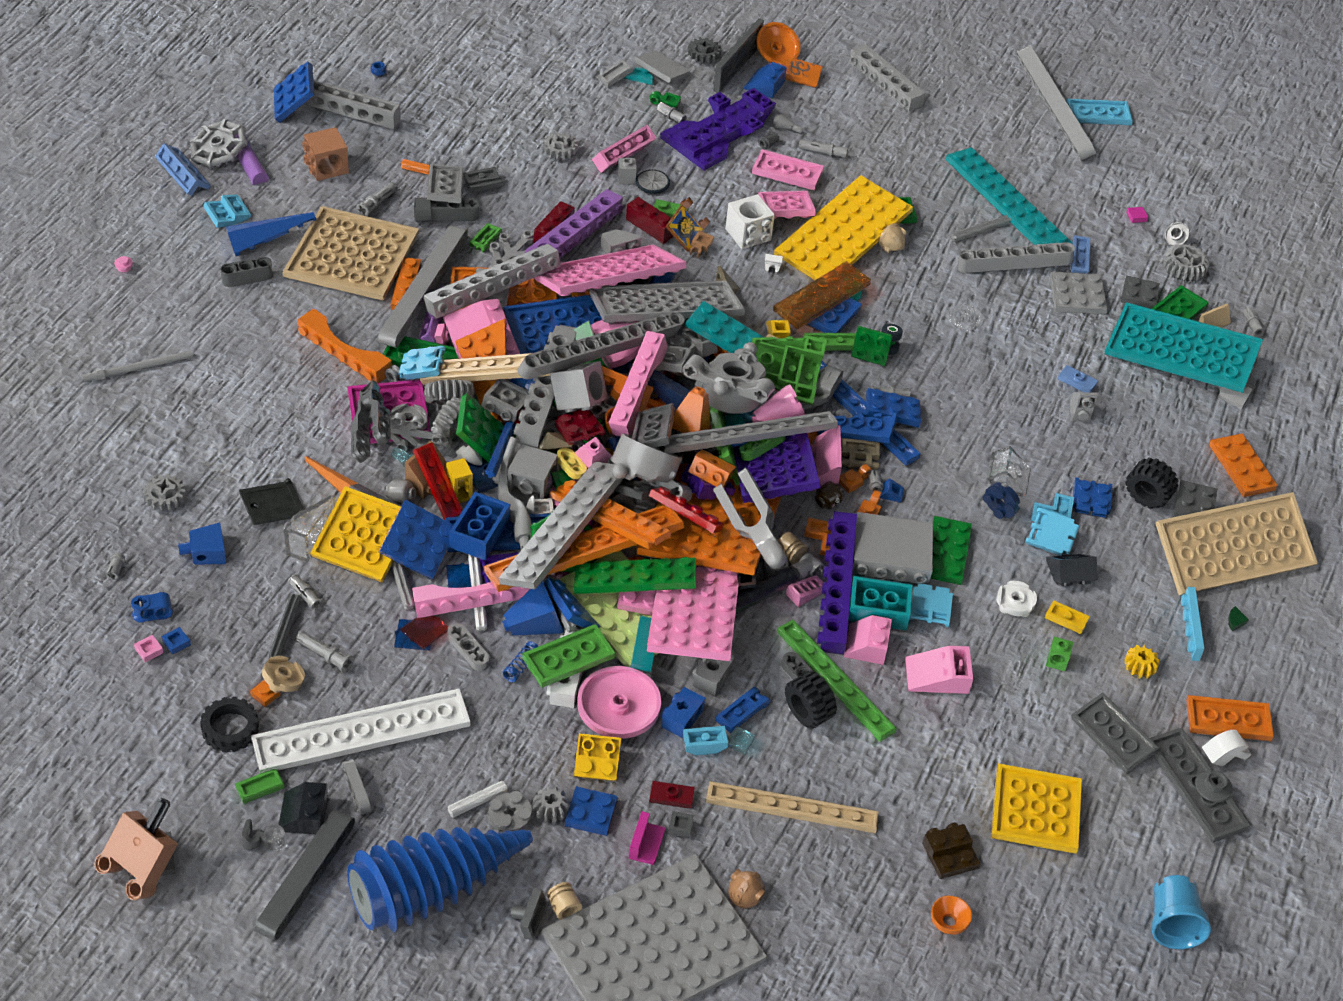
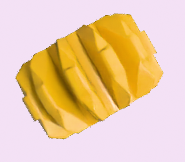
M1138 645L1130 648L1124 659L1126 670L1131 671V675H1138L1139 679L1142 676L1148 679L1151 675H1154L1160 664L1158 653H1154L1153 648L1147 649L1145 645L1142 648Z

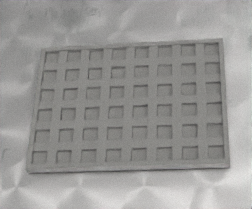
M696 854L541 930L542 936L583 1001H691L767 960V956Z

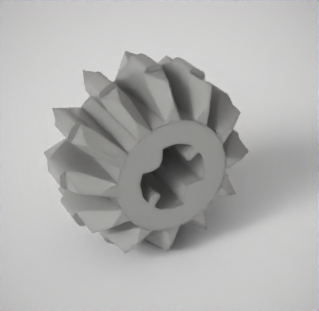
M548 786L546 791L539 789L538 795H535L533 798V811L537 813L538 819L544 818L545 823L548 820H552L554 824L557 819L563 820L565 814L569 811V798L565 796L564 790L558 792L557 786L553 790H550Z

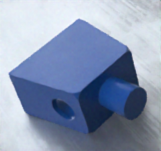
M220 523L190 530V542L178 543L179 554H192L195 565L226 564Z

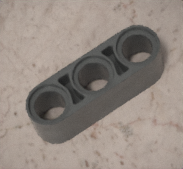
M268 257L227 263L220 268L222 284L225 287L266 281L273 276L272 261Z

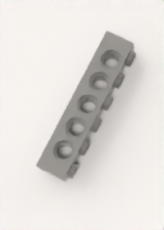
M867 44L851 49L850 63L908 112L923 106L926 93Z
M314 81V96L304 103L308 106L395 129L401 120L400 104Z

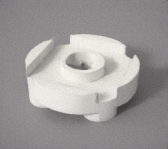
M1009 581L1007 585L999 588L996 599L999 610L1002 613L1028 617L1035 608L1037 595L1035 591L1032 592L1029 589V585L1026 583Z

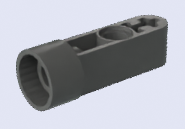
M415 197L414 219L415 222L475 221L478 219L480 203L474 198H461V203H451Z

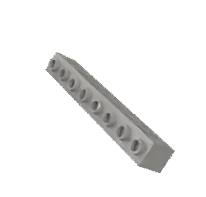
M546 244L423 295L427 311L437 319L561 266L558 250Z
M555 326L554 331L549 333L547 340L549 345L545 344L544 350L575 341L577 331ZM550 376L533 378L535 384L531 383L528 392L531 395L530 397L526 396L524 402L525 410L520 412L519 421L521 422L520 424L516 423L514 429L518 444L538 449L555 401Z

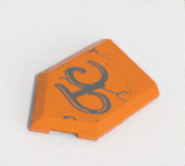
M795 58L779 62V64L787 67L786 80L814 88L817 87L823 66Z

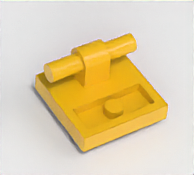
M579 733L574 777L616 781L621 738Z

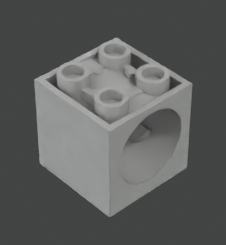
M600 361L582 363L550 373L557 410H565V412L576 411V408L589 410L593 406L602 404L601 401L608 398Z
M521 444L508 469L507 484L510 494L514 498L528 502L532 495H534V499H547L550 489L554 485L552 482L551 486L546 489L549 474L557 472V454Z

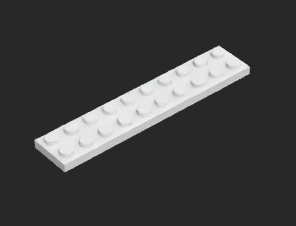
M455 689L251 735L261 774L272 769H277V771L469 727L470 719L460 689Z

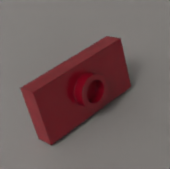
M652 780L649 802L692 809L695 787Z

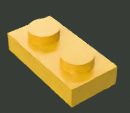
M1053 600L1046 612L1045 618L1082 634L1090 616Z

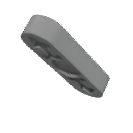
M460 623L450 625L448 627V640L474 670L483 671L489 666V655L464 625ZM465 644H471L474 646V648L471 650H466L463 648V646Z
M354 760L342 762L344 775L359 814L371 812L370 802Z

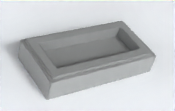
M622 59L600 74L598 78L609 88L633 72V69Z

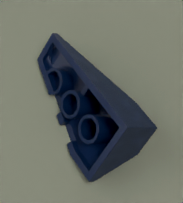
M657 370L653 371L647 385L653 387V391L666 405L674 403L676 410L691 391Z

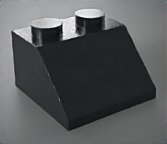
M1071 554L1046 557L1054 582L1061 583V586H1072L1073 582L1091 584L1092 580H1098L1096 556Z
M304 782L284 793L277 831L316 835L325 820L328 803L327 783Z

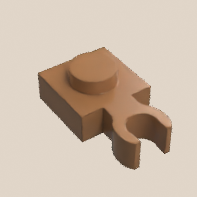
M699 230L692 240L690 255L693 252H697V258H699L701 251L707 252L714 241V236Z

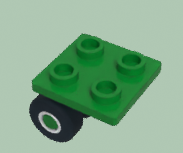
M885 324L880 332L858 326L851 356L885 366L888 355H894L899 351L900 343L898 341L902 338V328L895 324Z

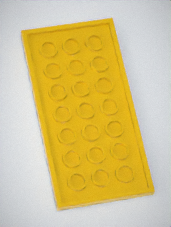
M860 175L817 212L815 216L810 218L774 250V255L783 256V261L819 284L828 287L879 242L880 236L886 227L892 223L899 224L913 211V206Z

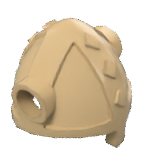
M892 223L882 232L879 245L887 253L902 250L905 247V235L907 232L898 224Z

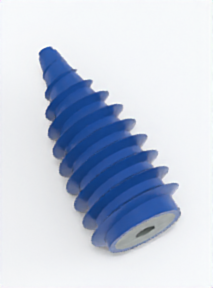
M455 827L451 835L443 829H438L434 837L427 832H422L418 840L412 836H405L401 845L395 840H390L386 845V849L379 845H374L370 850V855L363 850H358L354 857V863L349 864L347 869L349 889L355 908L363 924L369 930L387 925L392 932H396L397 920L402 919L408 926H411L413 913L416 912L425 920L428 917V907L431 905L438 912H442L443 900L445 898H448L452 904L456 905L458 902V892L461 889L468 896H471L472 883L477 880L484 886L486 883L485 875L491 870L497 874L498 866L506 860L509 861L510 857L530 846V843L533 842V837L529 830L525 831L524 829L506 830L499 833L488 830L486 834H483L479 829L471 828L467 834L463 829Z

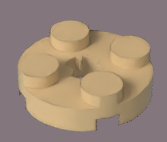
M273 656L264 665L262 676L273 692L298 691L305 677L303 668L297 662L294 664L289 662L287 657Z

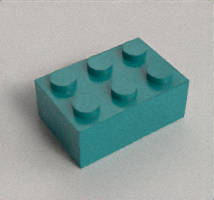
M853 576L848 622L853 623L874 615L892 619V629L906 631L911 613L912 585Z

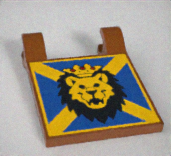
M690 197L687 200L681 201L680 207L666 225V228L687 252L692 247V240L698 231H703L710 223L707 217L697 222L687 209L693 204V200Z

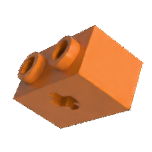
M701 449L695 455L688 472L716 487L722 484L724 488L729 483L736 467Z

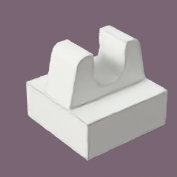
M766 254L765 272L768 273L769 268L774 267L775 274H778L782 266L783 256Z

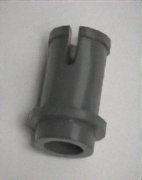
M773 132L766 137L762 136L759 140L760 147L768 149L770 145L779 141V135Z

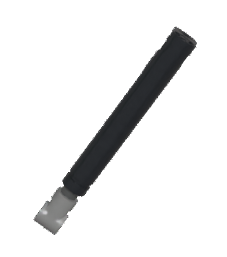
M811 552L804 554L799 562L762 579L759 586L738 591L735 615L787 589L790 584L801 581L808 576H819L824 570L825 565Z

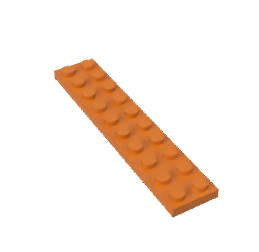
M665 505L638 513L669 529L671 533L684 528L681 518ZM604 525L582 532L546 577L552 573L564 571L567 568L582 565L587 561L602 558L605 555L620 552L622 549L639 544ZM517 555L484 566L485 574L498 592L515 587L500 584L499 577Z

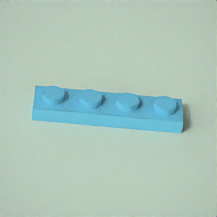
M1187 587L1185 594L1181 596V605L1184 606L1183 621H1186L1185 636L1189 640L1187 650L1191 654V661H1200L1204 651V642L1196 588Z

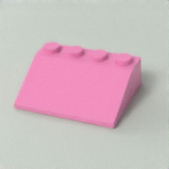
M499 299L482 300L444 316L443 319L458 358L462 359L455 343L456 340L502 319L506 320ZM507 322V355L520 354Z

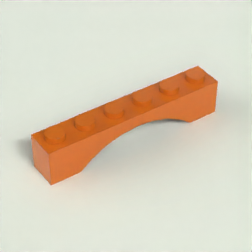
M314 308L298 318L299 333L310 339L315 345L325 349L327 353L332 354L342 363L350 366L367 380H374L376 383H380L387 378L385 371L392 366V360L380 352L357 349L342 342L330 330L326 316Z

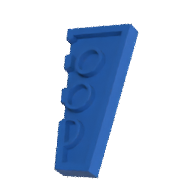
M881 413L874 414V417H863V415H855L852 418L834 416L841 429V438L890 443L898 418L897 413H891V416H882ZM827 430L817 431V435H820Z

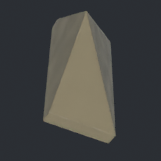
M717 266L716 281H726L734 294H736L740 287L721 266Z
M547 432L538 448L541 450L558 451L561 448H571L573 445L569 446L560 433Z

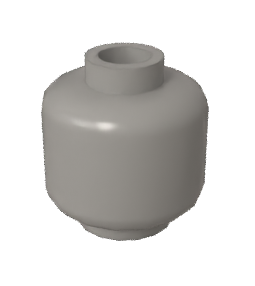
M393 479L387 484L385 493L389 500L402 505L405 499L411 502L415 498L416 489L413 488V484L409 480Z

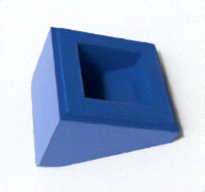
M889 478L883 483L884 489L880 498L900 503L904 487Z

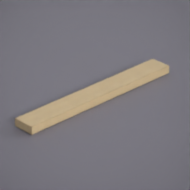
M712 781L709 782L706 803L871 833H876L879 811Z

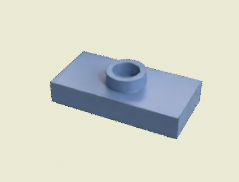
M1068 365L1058 376V380L1082 392L1091 393L1098 384V380Z

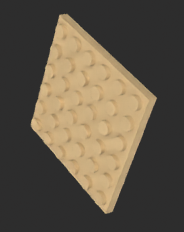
M321 206L315 216L316 221H312L284 268L283 277L384 300L401 269L404 258L409 254L419 235V229Z

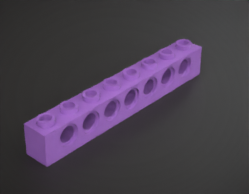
M608 189L604 190L527 248L525 253L549 244L558 250L559 258H561L585 238L591 236L594 231L600 229L607 221H610L615 215L619 214L623 209V197Z

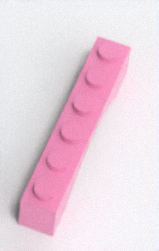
M651 331L646 332L609 421L613 435L621 437V434L624 433L632 436L646 385L655 368L663 361L668 348L665 334Z
M492 582L466 588H448L433 584L412 588L417 618L519 600L530 590L529 588L512 587L509 590L498 592Z

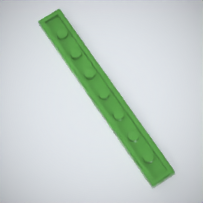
M794 620L777 628V633L815 673L824 678L833 693L879 742L896 733L897 728Z

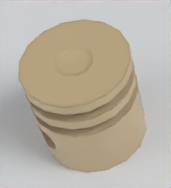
M791 532L785 533L778 540L791 564L799 562L808 551V547Z
M569 882L559 883L553 886L547 893V898L559 920L582 909V905Z

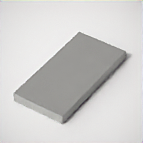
M430 164L427 200L461 203L463 167Z

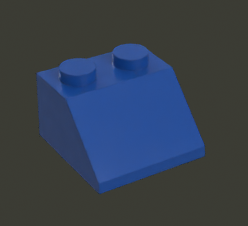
M772 62L757 69L745 84L744 89L750 90L755 88L766 97L773 99L785 83L787 67Z

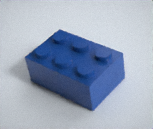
M474 492L449 532V548L486 560L510 521L511 504Z

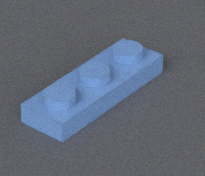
M1074 235L1072 244L1075 246V252L1071 264V273L1088 274L1090 238Z

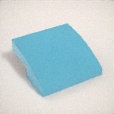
M238 194L222 195L221 201H208L204 203V209L217 228L231 226L251 217L250 212Z

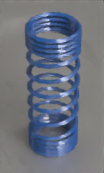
M528 641L524 648L521 649V652L515 656V659L503 670L502 673L506 680L515 682L519 678L520 673H523V669L527 668L526 664L519 657H522V655L519 654L524 653L523 649L526 652L531 650L530 647L533 649L539 647L535 642ZM516 660L522 662L525 668L521 667ZM513 664L518 665L522 672L518 671Z

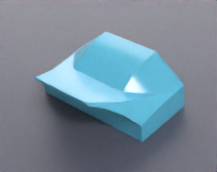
M725 726L683 729L686 752L693 755L717 754L728 747Z

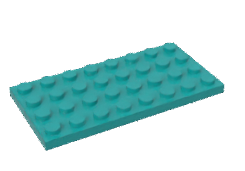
M1126 302L1104 354L1243 393L1263 339Z

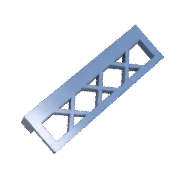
M163 143L155 157L187 194L193 195L198 186L206 189L210 188L209 182L179 148Z

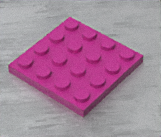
M420 379L377 383L380 386V394L383 397V406L389 409L390 413L393 408L401 404H408V406L413 407L414 404L419 405L427 413L423 385ZM366 385L347 386L352 420L358 411L359 392ZM427 413V428L423 431L431 432ZM373 421L370 425V444L377 443L371 430ZM397 434L401 439L406 440L400 434Z

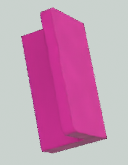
M641 811L630 845L629 859L654 865L665 827L649 823L650 813Z

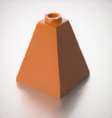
M695 387L688 393L675 411L672 429L682 433L710 429L709 395L705 392L704 388Z

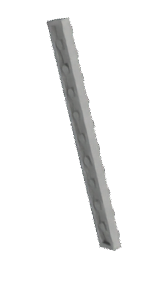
M830 411L682 433L671 435L670 443L660 446V449L667 454L801 433H811L837 428L838 421Z

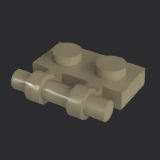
M843 438L841 457H848L849 459H841L842 466L854 469L867 464L873 470L879 469V463L872 462V460H879L880 442ZM855 458L865 459V461L855 460Z

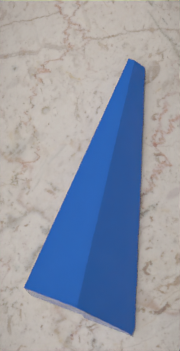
M314 212L226 226L235 256L241 255L240 251L246 248L252 250L255 248V245L268 243L289 233V229L297 226L300 228L303 226V223L312 220L316 221Z

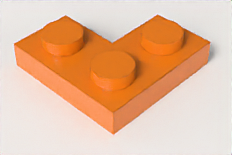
M808 518L804 537L823 540L820 555L825 556L826 550L830 548V546H826L827 534H831V530H828V522Z

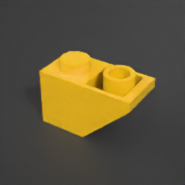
M788 320L766 321L768 334L777 338L790 336Z

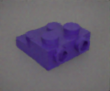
M687 464L682 474V481L687 483V486L691 488L692 493H695L697 498L701 500H714L716 494L713 489L716 486L689 473L691 464ZM730 481L724 487L726 493L733 496L736 489Z

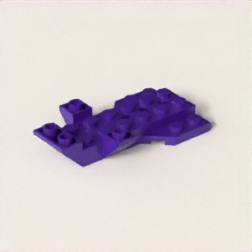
M755 88L743 93L742 99L731 104V99L719 92L708 98L714 114L699 122L684 120L661 132L660 138L705 171L728 158V143L764 127V122L775 108L776 103Z

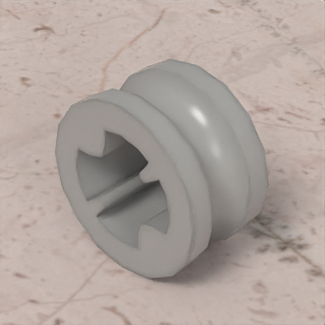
M392 365L390 369L385 371V375L390 382H397L402 379L399 375L400 368Z

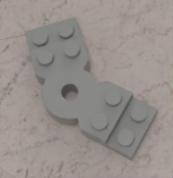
M689 328L683 329L682 336H679L677 332L674 336L666 338L667 351L663 361L655 370L682 373L683 366L692 355L708 357L711 354L717 353L718 346Z

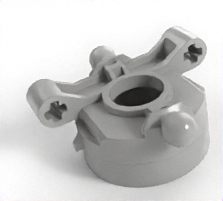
M752 342L746 343L743 349L735 350V353L719 354L710 363H707L699 355H692L682 368L683 374L687 378L702 382L701 388H704L705 392L709 395V405L719 411L727 413H746L759 407L761 403L767 401L774 391L773 382L766 379L764 366L757 361L758 357L755 355L757 346Z
M622 433L613 456L608 460V464H616L612 468L613 476L617 479L626 478L628 480L637 476L653 486L668 488L671 494L681 496L688 502L692 497L691 488L674 480L682 457L675 453L667 454L662 452L660 447H649L632 439L633 436Z

